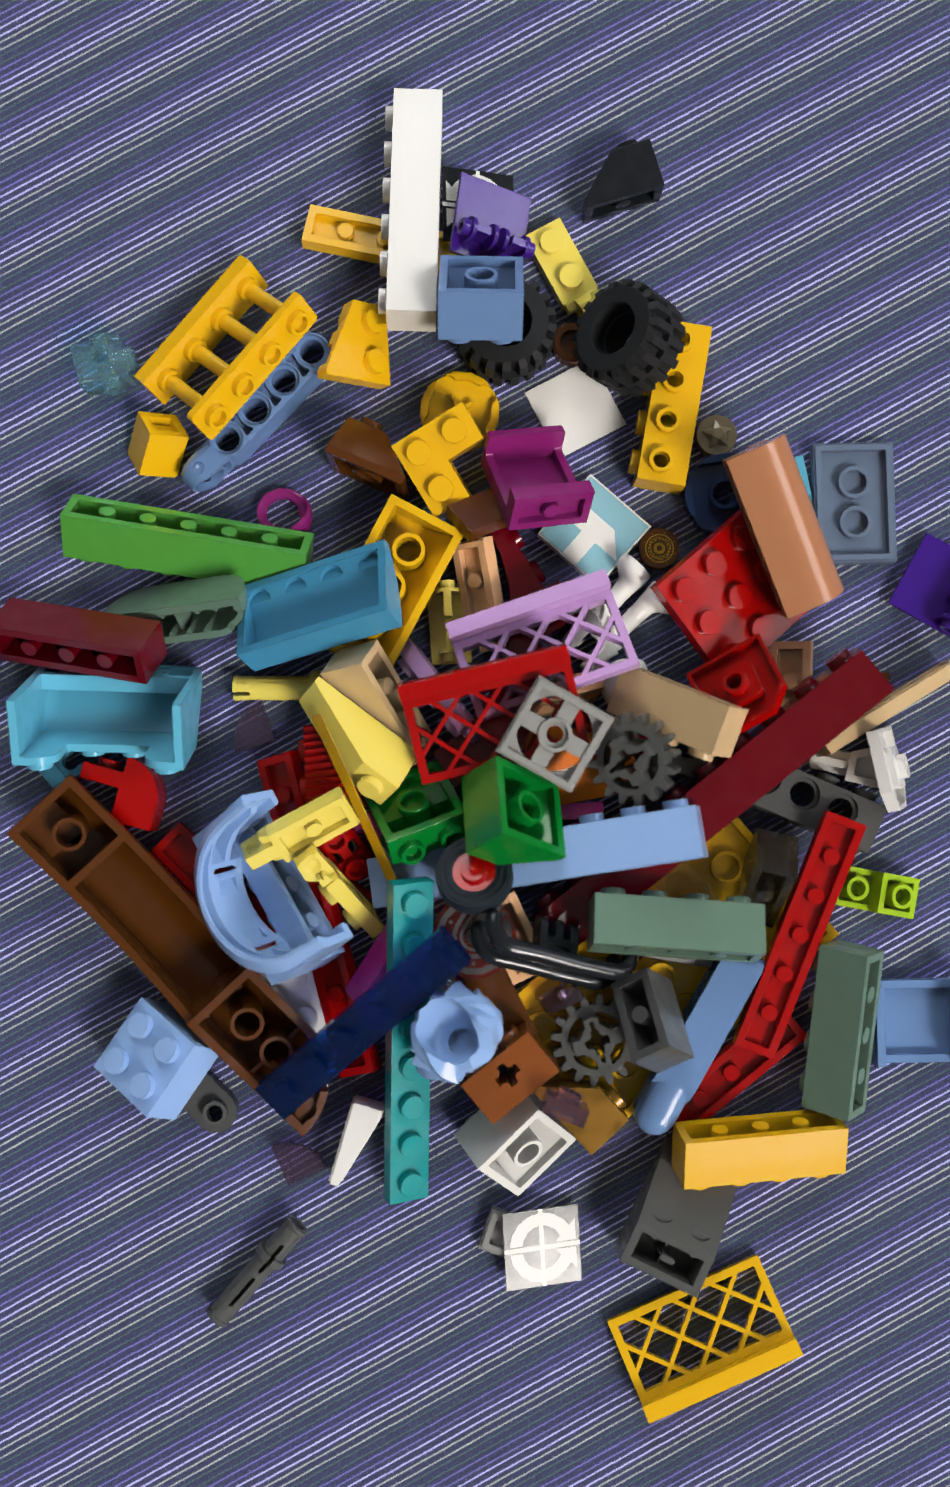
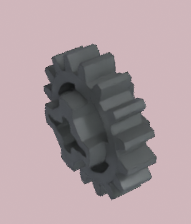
M632 711L621 714L620 719L615 716L613 723L594 753L596 754V759L588 764L589 768H598L600 773L594 778L593 782L595 784L605 782L608 785L604 792L606 797L616 792L619 793V804H626L631 801L632 797L636 806L646 803L648 798L653 802L663 796L662 790L666 791L674 786L675 783L668 775H675L681 771L680 766L672 763V758L682 754L681 749H671L669 744L676 735L674 733L664 735L661 732L665 723L663 720L649 724L650 716L646 712L639 714L636 719ZM636 732L646 736L649 740L640 738ZM644 751V754L638 757L634 764L624 765L634 753L637 754ZM621 778L629 780L631 784L625 782Z
M596 992L594 1002H588L584 994H580L579 1006L575 1008L571 1003L566 1002L564 1004L568 1012L566 1018L556 1015L554 1018L555 1022L561 1027V1030L550 1032L551 1039L560 1042V1045L552 1049L554 1057L565 1056V1059L560 1064V1068L565 1072L573 1067L575 1069L573 1078L576 1082H579L584 1075H588L591 1086L596 1087L598 1077L604 1076L609 1085L613 1084L612 1073L618 1071L621 1075L627 1076L628 1072L624 1064L626 1061L632 1062L615 998L613 996L606 1004L601 992ZM595 1012L607 1013L618 1022L607 1024L599 1020ZM581 1017L582 1024L577 1034L571 1035L568 1038L572 1025ZM590 1022H592L601 1036H605L601 1038L602 1046L600 1048L602 1055H599L591 1042H587L591 1039L590 1032L592 1030ZM623 1042L619 1054L611 1060L610 1055L615 1045ZM586 1055L594 1059L597 1066L584 1064L574 1056Z

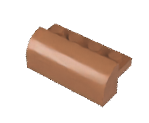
M784 433L770 440H761L749 445L747 450L721 461L779 610L784 617L789 619L836 598L844 591V587Z

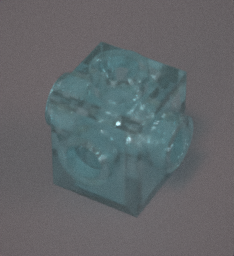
M98 333L91 336L87 342L70 346L79 385L90 397L101 394L104 396H117L126 392L127 387L137 385L134 377V371L139 370L136 353L132 345L126 346L118 334Z

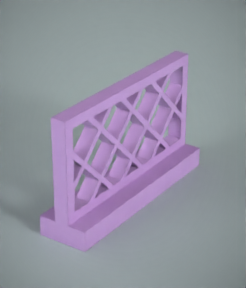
M605 568L445 623L460 668L471 666L467 663L464 652L478 647L493 652L489 661L499 659L500 656L517 655L504 649L509 637L518 633L533 639L527 652L536 650L539 642L548 646L562 644L555 639L543 635L549 623L559 619L573 625L564 642L568 647L569 655L587 662L582 674L574 677L577 689L640 668L636 652L611 591V583ZM606 603L611 617L604 630L583 621L589 609ZM579 613L577 618L571 616L573 614ZM613 625L615 626L618 636L613 633H610ZM539 627L537 632L532 629ZM579 628L600 637L592 655L571 647ZM500 640L499 643H498V645H495V644L492 643V642H495V641ZM608 640L622 646L627 659L609 664L597 657L605 641ZM593 665L596 666V667H598V668H600V669L591 671ZM556 673L547 676L546 679L551 682L553 679L559 681V683H556L558 686L565 690L567 689L564 675ZM516 684L503 686L507 691L499 704L510 711L518 710L528 692ZM513 693L519 695V697L511 699ZM469 694L478 718L483 710L481 700L475 695ZM539 699L535 701L533 704L541 702L542 700ZM491 706L483 721L498 717L504 713Z

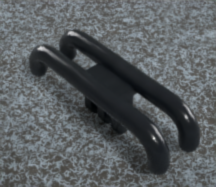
M497 909L487 912L485 922L482 920L474 921L470 930L471 943L476 953L489 964L593 990H604L611 987V983L628 977L636 969L639 955L622 954V958H620L617 954H611L606 958V961L578 955V926L568 923L564 929V923L555 919L549 925L548 918L543 916H537L535 919L532 943L509 937L503 929L502 914Z

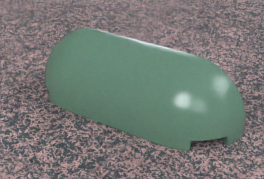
M219 575L143 587L117 599L103 612L161 621L165 644L217 638L232 633L245 615L248 594L241 577L236 575Z

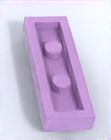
M409 638L400 654L402 658L397 661L402 670L412 680L416 677L422 678L438 674L439 672L424 652ZM454 698L440 701L439 703L449 708ZM459 700L453 711L475 724L476 720ZM449 716L444 724L455 738L461 734L466 738L471 728ZM475 732L470 742L474 744L483 736Z

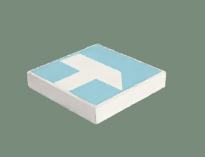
M590 474L585 481L590 480L595 494L587 523L543 527L538 532L537 537L582 576L604 568L609 576L617 567V561L623 553H629L649 531L651 526Z

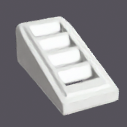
M357 1094L356 1097H353L329 1177L331 1185L338 1186L345 1178L381 1120L385 1110L384 1102Z

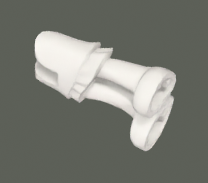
M626 552L617 561L616 566L619 577L611 588L618 609L650 579L647 570ZM653 581L638 600L622 615L628 634L653 613L669 614L650 588L656 581ZM606 603L589 609L583 621L604 630L611 617ZM572 625L571 628L567 631V633H566L565 636L563 637L561 643H564V642H565V640H566V638L568 637V635H569V633H570V631H571L573 625ZM613 625L610 633H613L618 636L615 626ZM579 628L571 647L579 646L590 632ZM590 633L597 641H599V636ZM606 640L597 658L607 662L618 655V651L623 647ZM584 661L579 667L584 670L587 662ZM593 665L591 671L597 670L598 667Z

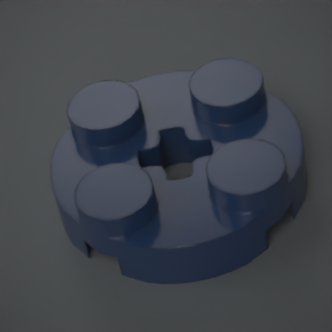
M719 453L703 459L687 478L683 489L684 509L689 519L693 522L694 527L702 533L712 534L737 511H741L735 494L734 498L729 499L728 505H721V502L715 500L713 494L718 492L719 485H725L726 491H733L721 460L735 454Z

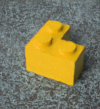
M461 401L391 447L433 516H442L446 513L447 505L472 496L452 461L484 442L485 437L466 405Z

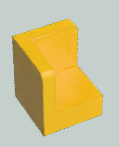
M138 411L128 447V455L139 475L175 478L178 476L189 436L177 415Z

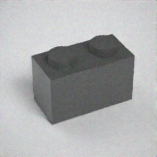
M645 967L630 974L625 979L611 983L632 1063L660 1073L694 1057L671 979Z

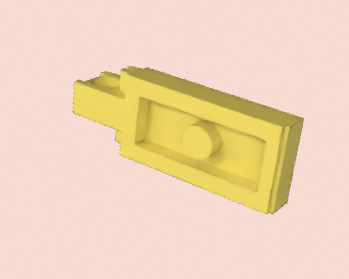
M559 217L526 236L530 237L531 242L536 246L532 258L560 309H565L568 315L576 312L578 317H582L586 311L583 309L588 301L592 303L595 299L598 286Z
M338 786L269 823L264 828L262 827L256 834L242 842L240 847L242 848L245 861L252 870L272 860L284 859L288 863L309 848L311 844L318 847L359 825L360 820L344 792Z
M311 844L309 848L293 859L306 882H319L318 888L325 899L331 905H335L337 902L340 903L344 908L342 910L343 916L356 931L362 927L372 939L380 934L384 925L375 908L373 909V905L329 857L326 858L314 844Z

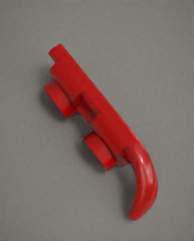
M354 828L317 847L326 858L329 857L365 897L372 900L371 891L356 881L367 876V859L376 857ZM350 840L355 842L358 847L357 850H350L348 847ZM333 853H339L343 859L338 861Z

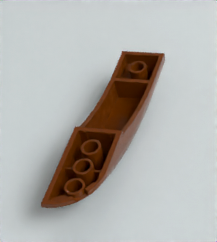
M70 773L47 792L6 834L98 923L186 1021V1025L304 1137L320 1116L328 1095L329 1064L319 1036L275 985L271 986L264 973H258L241 966L222 950L209 932L201 915L197 900Z

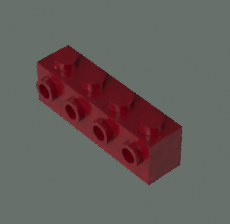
M11 597L0 609V660L147 684L167 655L161 621Z

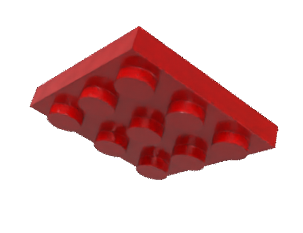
M737 511L650 587L705 663L758 632L763 637L767 647H769L808 612L806 611L789 619L781 614L741 511Z

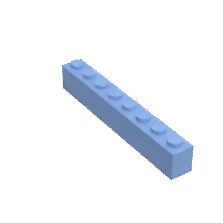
M688 798L662 802L663 810L646 813V807L643 805L620 809L621 817L604 819V813L578 816L579 824L563 826L566 857L558 861L512 864V888L708 858L700 806L689 805ZM443 846L427 852L425 857L416 864L407 865L401 862L394 866L385 848H383L397 879L428 876L434 881V900L443 899L439 893L435 876L438 860L445 850ZM377 858L367 859L373 909L387 908V879Z

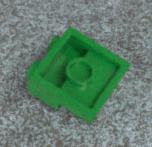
M437 760L427 763L429 773L443 770ZM416 767L409 770L399 788L381 805L362 795L375 822L380 840L393 866L401 862L407 865L416 864L425 857L427 852L442 846L446 849L453 842L465 838L463 804L449 779L422 785L419 769Z

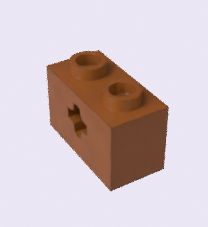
M524 1021L518 1027L514 1024L506 1027L503 1030L501 1042L498 1043L493 1057L489 1062L478 1067L473 1073H466L460 1085L489 1121L494 1124L560 1070L556 1058L526 1021ZM504 1063L507 1067L513 1066L514 1072L511 1074L505 1070L500 1072L499 1065Z

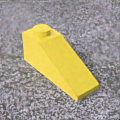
M318 676L300 698L299 703L317 732L318 730L312 716L322 715L353 785L363 796L381 805L399 788L416 761L414 749Z

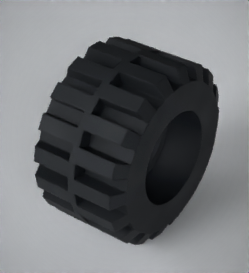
M524 274L523 322L527 326L529 333L521 342L512 346H499L490 341L471 340L465 344H456L459 359H464V367L469 372L475 370L477 371V376L485 380L487 377L493 378L494 386L502 387V380H509L510 386L519 385L520 377L524 376L526 381L534 377L536 369L541 371L546 365L547 357H550L554 344L557 325L555 324L556 312L555 307H550L551 297L547 291L542 294L539 293L540 284L533 279L530 284L526 283Z
M623 279L621 284L617 281L612 282L608 285L606 291L600 289L595 294V299L592 303L588 301L583 309L586 311L582 317H578L576 323L578 331L573 334L572 342L577 345L573 349L574 358L578 360L577 366L588 377L619 395L627 396L629 394L632 397L641 396L643 390L647 393L653 391L658 381L663 383L669 377L667 373L671 367L673 369L676 368L679 362L676 357L678 353H683L685 345L681 341V338L686 335L685 326L681 324L683 317L676 310V306L640 281L634 282L632 279Z

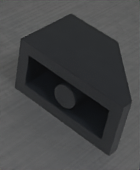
M634 139L627 140L610 151L584 200L582 211L584 224L659 202L664 181L650 139L640 142Z

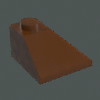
M348 417L324 450L332 470L385 494L391 495L392 493L406 501L409 493L405 476L386 432L382 431L383 426L366 417H361L360 421Z

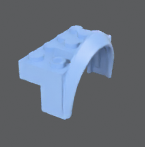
M272 789L241 795L221 815L196 834L192 840L197 847L194 864L195 893L201 915L209 932L229 957L249 970L264 973L271 986L325 966L345 952L342 945L354 936L346 923H341L334 929L332 928L294 860L288 863L284 859L272 860L255 870H252L245 861L240 844L256 834L262 827L264 828V826L273 822L268 811L275 807L279 801ZM231 865L236 867L230 871L214 874L215 869ZM243 875L247 878L250 890L256 894L267 915V921L275 933L268 928L253 908L246 892Z

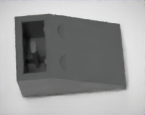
M667 1133L617 1239L615 1247L621 1262L697 1298L715 1260L737 1186L725 1185L709 1187L705 1190H684L671 1166L673 1135Z

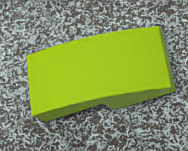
M851 866L836 905L914 919L920 879Z

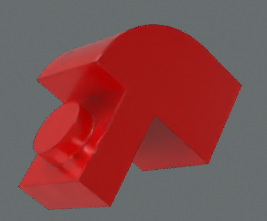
M99 756L97 763L83 761L79 777L119 788L111 814L120 823L147 831L159 830L167 799L166 786L162 776L156 773L154 769L146 766L145 760L127 758L124 770H121L123 762Z

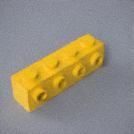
M681 322L686 330V335L681 338L685 345L683 353H678L676 357L679 361L676 368L673 369L671 367L667 373L669 377L663 383L658 381L653 391L647 393L643 390L641 395L648 396L646 411H638L634 434L641 435L639 450L632 449L629 460L628 474H634L632 487L680 495L686 485L712 333L711 326Z
M809 1109L677 1121L673 1125L671 1166L684 1190H705L715 1186H745L754 1182H785L794 1178H825L828 1175L846 1173L849 1128L840 1119Z

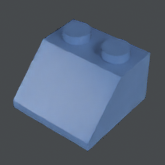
M440 255L438 340H448L455 344H465L471 340H483L499 345L509 344L512 341H522L524 308L523 257Z

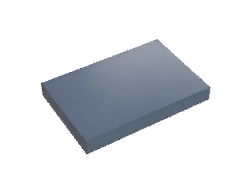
M893 442L812 444L809 447L811 503L834 564L869 565L896 563Z

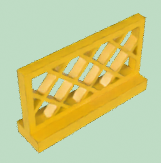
M756 1253L707 1275L701 1289L711 1286L724 1292L717 1315L695 1306L697 1298L691 1296L689 1303L680 1300L690 1294L676 1288L607 1319L649 1424L803 1356ZM751 1267H754L760 1281L754 1298L732 1289L737 1274ZM729 1277L727 1286L717 1283ZM763 1291L765 1292L770 1305L760 1301ZM730 1295L752 1304L744 1327L722 1318ZM674 1303L687 1309L679 1331L657 1322L663 1306ZM760 1307L774 1313L781 1329L767 1335L750 1330L757 1308ZM654 1311L652 1319L643 1316ZM692 1312L714 1321L707 1343L685 1334ZM631 1320H637L649 1326L641 1348L624 1340L619 1329L620 1325ZM720 1324L742 1333L736 1349L725 1352L713 1347ZM654 1329L676 1337L669 1360L647 1351ZM748 1336H751L756 1339L750 1343L745 1344ZM682 1340L704 1349L698 1366L688 1369L674 1363ZM629 1351L639 1355L636 1364H634ZM710 1352L718 1355V1357L707 1361ZM644 1357L666 1366L661 1382L646 1389L639 1376ZM672 1369L680 1372V1374L669 1378Z

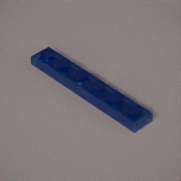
M442 925L262 1079L255 1090L283 1120L286 1119L466 967L471 961V955Z

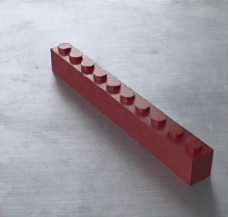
M854 647L848 651L846 648H843L826 661L825 665L828 669L816 679L810 675L793 688L791 692L795 696L782 707L780 706L778 714L763 721L749 734L746 731L740 734L731 758L720 757L716 761L713 759L712 762H702L693 771L695 776L693 780L684 787L680 784L673 786L660 800L665 802L688 798L689 805L700 806L707 842L895 689L861 649ZM662 805L655 811L663 810ZM681 862L567 879V883L556 892L550 888L534 901L533 905L536 908L532 912L531 921L534 923L537 916H543L548 918L549 925L554 919L562 921L564 929L568 923L577 925L579 928V946L587 939L588 902L595 892H600V889L606 887H618L625 889L626 894L642 895V892L647 891Z

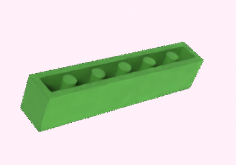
M74 493L60 514L63 557L80 559L84 562H100L118 565L125 569L136 568L159 572L168 576L178 575L196 579L219 575H236L243 579L245 585L313 563L314 533Z

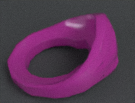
M276 488L263 495L257 505V518L261 525L276 527L268 520L267 510L275 501L288 500L298 508L300 521L290 529L310 532L313 520L310 503L303 495L289 488Z

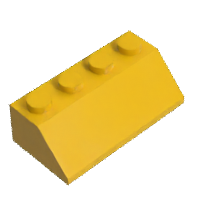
M391 493L363 546L383 539L389 545L400 595L402 627L327 650L335 653L337 649L377 639L394 667L463 538L461 532L456 527Z

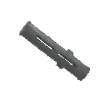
M289 1214L268 1240H262L258 1244L253 1258L235 1276L214 1303L210 1304L207 1308V1314L215 1324L222 1328L227 1327L230 1320L254 1295L274 1270H280L285 1265V1257L308 1232V1229L301 1220Z

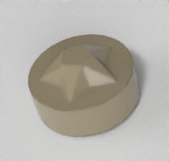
M712 415L704 419L695 433V444L698 450L707 457L719 453H729L737 440L735 425L730 419L721 415Z

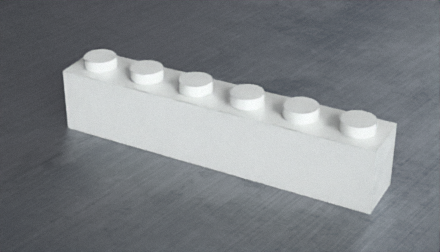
M394 88L393 106L386 105L385 130L386 132H392V141H384V167H391V177H383V203H390L389 214L381 215V239L388 240V251H380V277H387V287L379 288L378 313L386 314L387 330L436 332L442 90Z

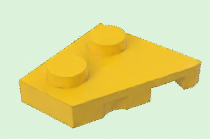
M353 299L344 304L338 318V329L333 332L328 344L331 348L326 363L319 366L317 378L382 390L391 386L386 314H379L378 305Z

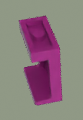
M563 426L497 430L486 433L481 465L509 531L587 523L595 490L590 480L576 481L562 451L565 437Z

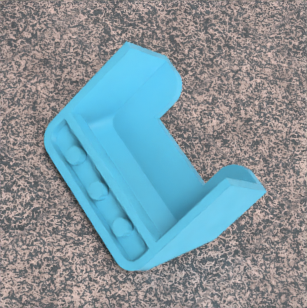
M159 665L148 683L142 684L39 667L6 700L12 765L27 766L29 770L33 771L48 770L69 751L81 752L83 756L87 757L101 756L105 753H122L127 758L145 756V765L154 769L156 773L163 775L174 774L184 770L197 747L202 696V670L194 666Z

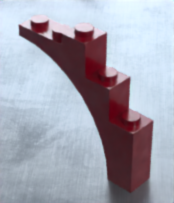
M505 527L487 535L493 537L495 552L505 577L509 601L561 584L557 580L546 588L543 587L541 583L546 581V578L536 561L532 560L528 563L520 549L525 544L517 530L509 531ZM579 613L573 614L571 616L577 618ZM560 619L550 622L543 635L550 637L570 624ZM539 627L533 628L532 630L537 632ZM521 633L510 636L507 650L515 654L525 653L533 639ZM539 642V644H538L536 650L542 648V646L540 645V642ZM535 679L523 681L522 683L531 687ZM496 688L491 690V692L488 695L489 698L492 696ZM502 688L495 702L501 703L507 691L506 689ZM513 693L511 699L519 697V695ZM484 702L482 705L483 709L487 704L486 702ZM503 714L481 722L480 727L501 739L513 718ZM521 725L517 731V741L520 749L524 746L530 731ZM461 734L457 738L453 737L447 743L459 750L465 737ZM483 736L474 744L469 742L463 753L477 761L485 760L490 757L497 744ZM442 746L433 752L443 770L448 768L455 754ZM459 758L454 767L469 763ZM464 775L449 779L454 788L462 785L461 777Z

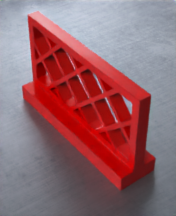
M562 643L399 683L397 689L403 705L422 785L466 775L497 756L499 752L494 749L488 759L477 761L463 752L475 732L495 744H499L501 739L483 730L479 725L491 706L514 718L515 713L495 702L503 686L516 684L529 692L531 687L522 683L523 681L535 679L538 674L545 678V676L563 672L567 686L566 690L578 696L567 645ZM496 688L490 698L481 693V691ZM473 694L487 703L475 724L453 711L461 696ZM547 697L540 699L555 708L550 717H555L564 702L562 698L558 704ZM454 698L449 708L439 703L440 701ZM431 704L445 713L433 734L417 725L413 708ZM580 709L574 719L578 737L589 743L582 710ZM449 716L471 728L459 750L437 737ZM546 733L547 739L549 741L554 743L560 741L555 737L551 736L550 734ZM420 734L429 738V741L424 747V749L422 746ZM538 736L530 749L521 751L528 759H531L540 743ZM433 742L455 754L447 769L429 773L425 755ZM504 755L498 756L512 763H516ZM459 758L469 763L454 767Z

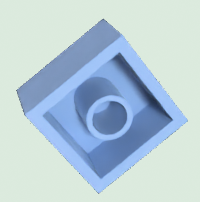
M141 997L94 1067L146 1117L175 1120L218 1058V1055L186 1025V1021L171 1004Z

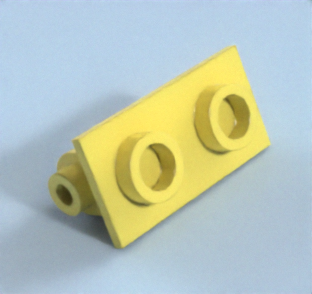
M440 580L428 601L431 661L433 665L459 664L445 623L464 617L458 583H455L454 580ZM471 650L464 652L467 663H472Z

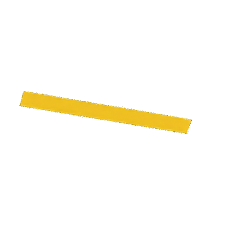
M322 715L312 716L386 879L396 880L394 871Z

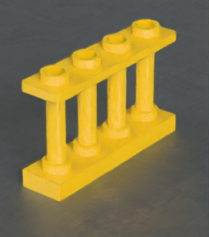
M239 255L134 375L162 404L166 405L175 395L192 409L187 413V418L210 440H213L317 321V315L299 293L293 292L284 303L267 293L265 290L269 285L250 260L242 255ZM253 303L272 315L257 334L239 322L240 318ZM227 334L246 346L230 365L212 352ZM200 364L219 377L203 396L185 383Z

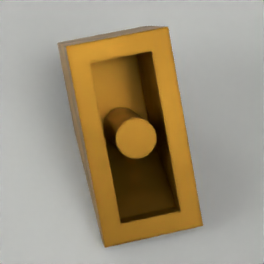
M549 1079L534 1091V1094L591 1155L629 1121L623 1110L627 1103L611 1085L604 1090L598 1082L596 1087L591 1086L589 1080L576 1082L574 1080Z

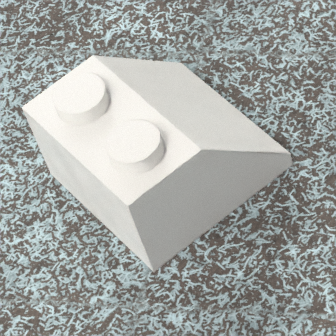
M534 1093L494 1124L479 1109L454 1134L481 1172L517 1196L525 1191L576 1140L570 1131Z

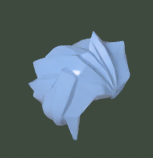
M460 981L450 986L446 992L432 990L431 999L428 1004L414 1012L415 1021L411 1023V1051L415 1053L411 1064L417 1066L416 1071L428 1080H439L443 1083L449 1082L454 1084L461 1082L466 1073H473L478 1067L489 1062L495 1054L498 1043L501 1042L503 1036L502 1012L488 997L483 995L478 987L472 993Z

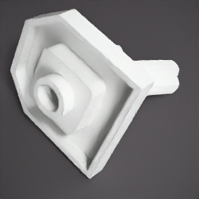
M891 726L867 731L868 748L852 752L837 750L831 755L817 757L815 754L809 759V766L812 769L845 776V781L879 788L888 813L902 810L907 806L905 778L910 777V768L905 753L899 754Z

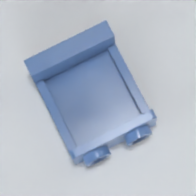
M950 977L881 979L871 1064L876 1067H886V1063L950 1062Z

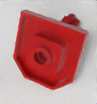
M759 632L686 674L692 688L748 709L740 734L778 714L788 688Z

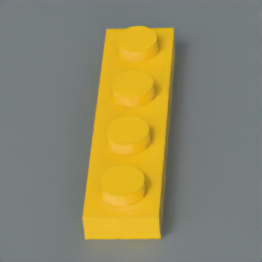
M310 204L301 239L303 249L380 264V251H388V240L381 239L380 218ZM439 231L438 276L440 255H457L449 252L450 242L443 241V231Z

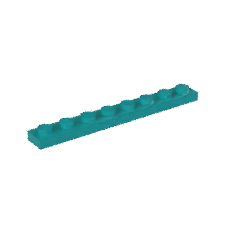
M428 876L387 880L384 1199L389 1205L428 1197L430 1080L421 1076L416 1071L417 1066L411 1064L415 1053L411 1051V1023L415 1021L414 1012L426 1006L432 994L434 881Z

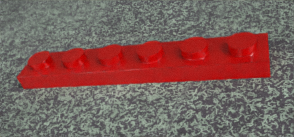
M823 810L764 958L763 972L748 998L732 1038L734 1045L774 1060L866 830V825L828 810Z

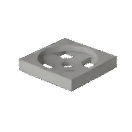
M538 674L495 750L567 792L572 793L615 718ZM558 696L564 699L555 717L545 719L530 710L535 701L545 697ZM580 709L587 713L591 722L592 739L590 743L573 735L571 724ZM520 725L538 735L540 743L531 759L523 755L518 745L517 731ZM559 726L563 730V738L559 742L554 743L547 739L546 733L550 727ZM565 750L580 759L576 764L566 769H546L555 752Z

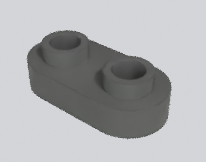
M209 1070L183 1109L203 1129L219 1133L227 1130L235 1122L239 1114V1103L235 1095ZM210 1106H219L222 1109L223 1116L221 1118L212 1117L209 1112Z

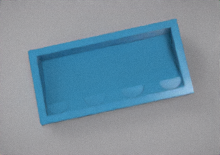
M383 539L246 584L248 603L245 615L237 626V657L255 672L402 627V612L396 572L386 540Z

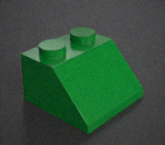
M498 756L491 758L461 777L466 854L497 865L558 861L566 857L559 786L527 768Z

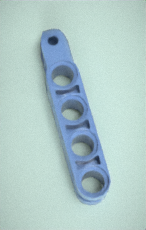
M313 332L305 333L213 440L207 439L184 464L181 473L182 481L193 492H202L216 487L236 466L247 461L324 381V379L317 378V371L319 366L326 363L330 347L322 335ZM318 350L324 353L322 359L317 363L311 364L304 361L306 354L310 351ZM284 379L296 381L294 388L289 392L282 393L276 390L279 382ZM263 407L268 410L263 420L259 422L249 420V415L255 408ZM229 436L239 437V444L234 450H221L224 439Z
M759 959L755 963L713 960L711 968L706 970L682 1013L694 1057L660 1073L650 1071L633 1104V1117L642 1131L650 1135H662L668 1132L675 1124L685 1104L690 1101L758 982L764 969V960Z

